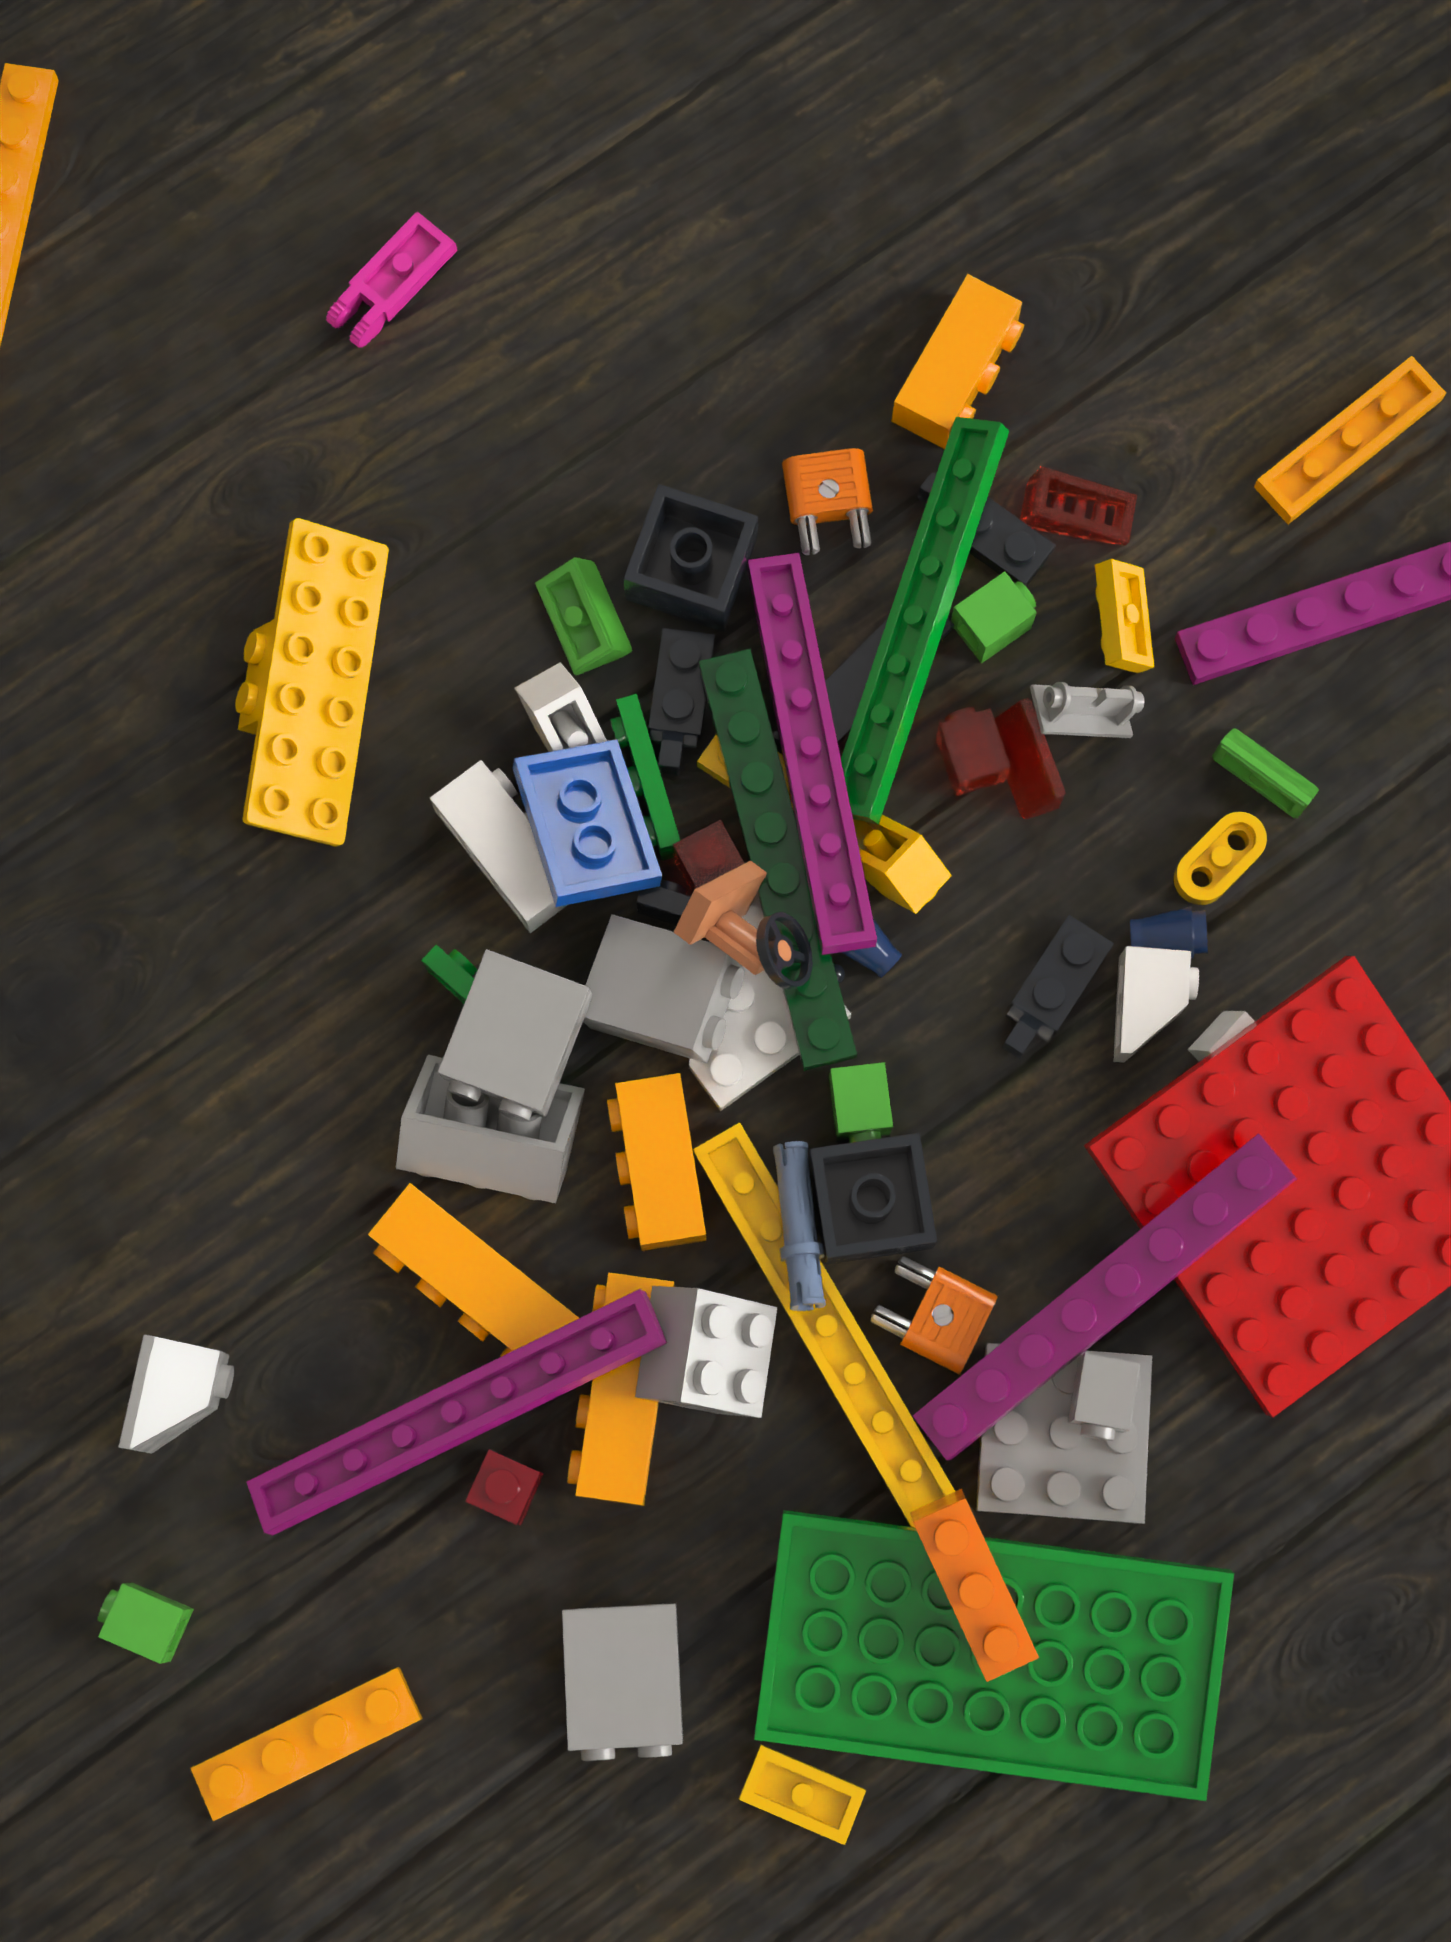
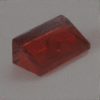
M1025 698L993 719L989 724V732L1020 816L1023 819H1029L1059 809L1066 792L1044 734H1041L1033 703L1028 698Z

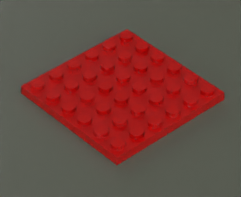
M1345 956L1084 1145L1140 1229L1258 1133L1295 1175L1297 1180L1174 1279L1264 1413L1272 1418L1451 1286V1102L1355 956Z

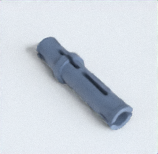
M802 1141L785 1142L786 1149H783L782 1144H777L773 1147L784 1235V1246L780 1248V1258L782 1262L785 1261L787 1264L791 1301L790 1309L793 1311L814 1310L813 1304L818 1309L826 1306L820 1259L824 1258L825 1254L824 1245L819 1244L817 1240L808 1144Z

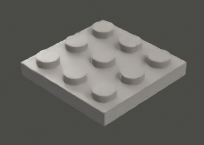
M985 1344V1356L1000 1344ZM1085 1351L1082 1353L1141 1363L1131 1429L1124 1433L1115 1432L1114 1441L1080 1435L1082 1425L1068 1423L1078 1357L982 1434L979 1445L976 1511L1144 1524L1152 1356Z

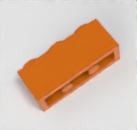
M962 1489L910 1512L913 1524L986 1682L1038 1659L1037 1651Z

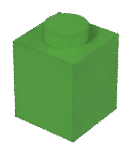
M1004 571L954 606L951 622L954 624L956 632L982 664L1032 628L1037 613L1034 609L1036 602L1031 592L1022 582L1017 581L1014 584Z
M885 1062L831 1068L829 1084L836 1140H849V1143L880 1139L883 1135H890L893 1129Z
M122 1583L119 1591L112 1589L101 1607L98 1621L104 1623L98 1637L159 1664L171 1662L194 1609L135 1583Z

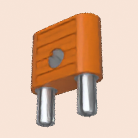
M851 448L789 457L782 462L790 520L792 524L798 525L801 549L804 555H810L806 525L809 528L812 554H817L820 551L816 523L849 519L853 546L861 548L859 518L864 548L871 545L867 515L872 513L873 508L863 450Z
M903 1256L899 1259V1264L931 1279L929 1281L899 1265L895 1267L896 1274L927 1289L912 1321L880 1305L874 1309L875 1313L907 1328V1330L875 1314L871 1315V1322L903 1338L900 1345L960 1375L998 1296L941 1267H938L936 1272Z

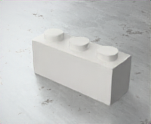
M480 760L430 797V800L437 815L531 933L567 905L555 907L527 813H523L512 799L517 794L516 789L499 768L491 773L483 761Z

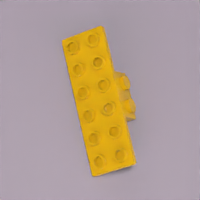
M296 518L289 523L275 617L270 622L256 628L247 638L244 647V661L248 663L246 680L240 686L236 697L235 707L236 711L240 713L238 730L256 735L242 818L245 824L331 846H339L344 843L389 552L386 545L300 518Z

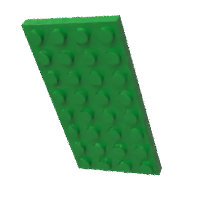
M783 1510L754 1740L1206 1801L1234 1573L1231 1570L984 1537L1039 1656L1034 1661L986 1682L916 1528Z

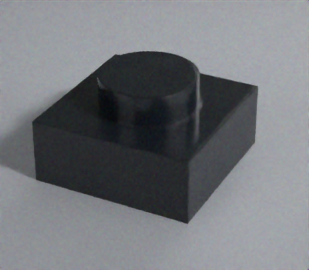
M661 880L659 887L640 890L636 901L638 914L677 926L691 897L687 896L688 890L685 887L670 881Z

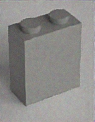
M611 915L585 985L590 988L593 997L583 1022L593 1030L707 1063L712 1049L716 1050L723 1040L726 1029L724 1015L730 999H735L741 990L744 970L741 964L711 942L700 939L690 945L672 931Z
M486 949L438 1070V1074L444 1080L450 1082L447 1091L478 1102L481 1094L501 1101L498 1110L525 1121L530 1120L532 1113L546 1118L593 995L590 988Z
M676 1603L562 1610L568 1751L581 1750V1760L615 1759V1748L638 1747V1757L672 1755V1745L683 1744Z

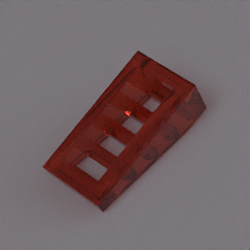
M1041 466L1027 482L1020 520L1031 528L1040 531L1126 546L1130 540L1137 495ZM1047 494H1052L1050 507L1045 506ZM1066 497L1073 498L1071 513L1064 512ZM1087 501L1094 502L1091 520L1084 518ZM1107 505L1115 506L1112 526L1104 524Z

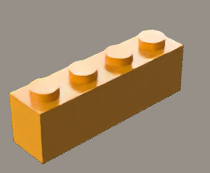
M409 1183L368 1234L379 1244L373 1254L397 1273L404 1266H407L422 1278L415 1288L440 1308L448 1299L464 1312L458 1322L482 1342L491 1334L504 1344L506 1349L500 1355L501 1357L579 1319V1317L411 1183Z
M608 1272L607 1286L598 1284L596 1286L593 1311L638 1289L645 1291L650 1300L652 1286L675 1287V1282ZM641 1356L593 1379L590 1396L580 1395L576 1428L585 1429L582 1451L572 1450L567 1480L568 1484L577 1485L576 1496L644 1506L659 1402L635 1397Z

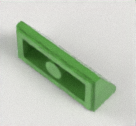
M574 557L535 582L574 675H580L620 659L632 652L630 642L597 566L593 561Z
M1233 728L1223 738L1212 755L1214 761L1293 818L1296 817L1298 819L1319 791L1313 783L1236 728Z

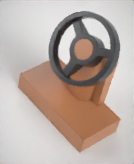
M750 860L696 888L674 930L676 935L690 945L705 937L754 975L765 970L769 978L783 989H793L802 986L809 980L813 966L812 951L806 933L796 919L787 913L777 912L764 917L756 929L742 918L747 914L767 874L766 871ZM775 921L781 922L789 929L797 943L799 952L794 950L792 943L786 936L780 934ZM793 963H801L800 972L795 981L786 978L781 973L783 968L789 967Z

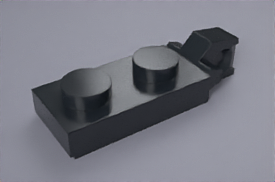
M931 472L919 488L918 499L927 504L936 477L934 472ZM987 497L969 553L998 574H1002L1005 571L1014 584L1020 581L1027 587L1054 552L1056 545Z
M668 628L662 629L648 725L651 743L661 745L658 762L661 774L680 776L683 749H696L697 741L701 740L707 697L699 670V661L712 658L715 641L714 634Z
M1068 915L1010 1004L1011 1009L1006 1017L1017 1024L1002 1048L1020 1059L1035 1035L1045 1042L1049 1040L1052 1034L1055 1035L1114 943Z

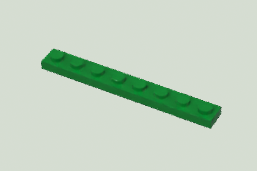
M955 417L841 757L853 819L875 824L880 822L1009 434V430L1001 422Z

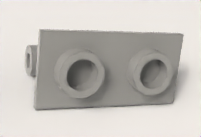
M1056 682L1053 686H1030L1041 734L1131 738L1133 732L1129 719L1135 713L1141 712L1144 707L1143 694L1137 692L1133 686H1123L1120 689L1068 686L1065 682Z

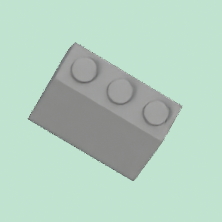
M427 1055L401 1118L396 1169L414 1172L425 1177H437L469 1184L475 1188H487L515 1194L530 1200L556 1203L567 1171L585 1089L559 1083L546 1118L532 1113L530 1120L525 1121L498 1110L501 1101L481 1094L478 1102L447 1091L450 1082L444 1080L438 1074L443 1058Z

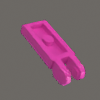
M419 212L415 213L349 281L350 287L330 307V310L327 312L326 321L334 328L343 326L358 311L363 300L371 309L356 324L349 336V340L358 348H363L381 331L385 321L390 322L457 252L456 243Z

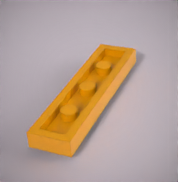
M1411 356L1258 478L1254 488L1287 524H1290L1440 403L1446 392Z
M397 1667L190 1769L211 1818L215 1821L423 1718L400 1667Z

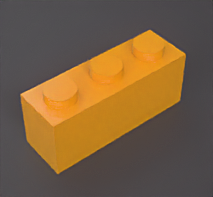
M967 274L896 397L891 422L945 449L955 417L973 419L976 409L971 407V404L978 392L986 395L995 382L1000 370V366L996 365L995 362L1003 349L1010 353L1015 347L1024 328V324L1018 321L1022 301Z
M680 1073L615 1083L617 1098L609 1099L607 1103L612 1132L623 1130L626 1151L615 1153L620 1185L631 1184L634 1205L624 1206L628 1238H640L642 1251L706 1241L704 1218Z

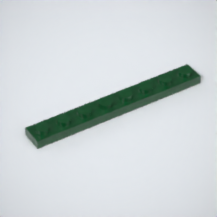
M747 649L699 661V670L749 861L751 860L767 872L757 892L763 916L766 917L777 912L791 915L806 933L812 951L813 966L809 980L802 986L793 989H783L803 1070L807 1071L855 1059L857 1052L831 954L822 955L796 820L751 650ZM775 921L780 934L786 936L792 943L794 950L799 952L797 943L789 929L781 922ZM793 963L791 966L783 968L781 973L786 978L795 981L799 975L801 963Z

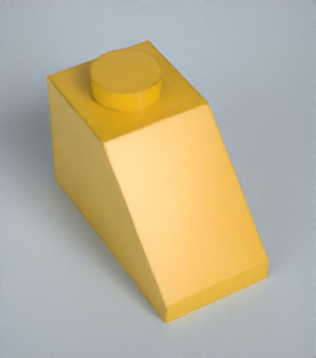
M884 815L881 816L879 824L853 819L865 879L891 901L916 914L926 903L933 899L937 891L952 876L921 834Z

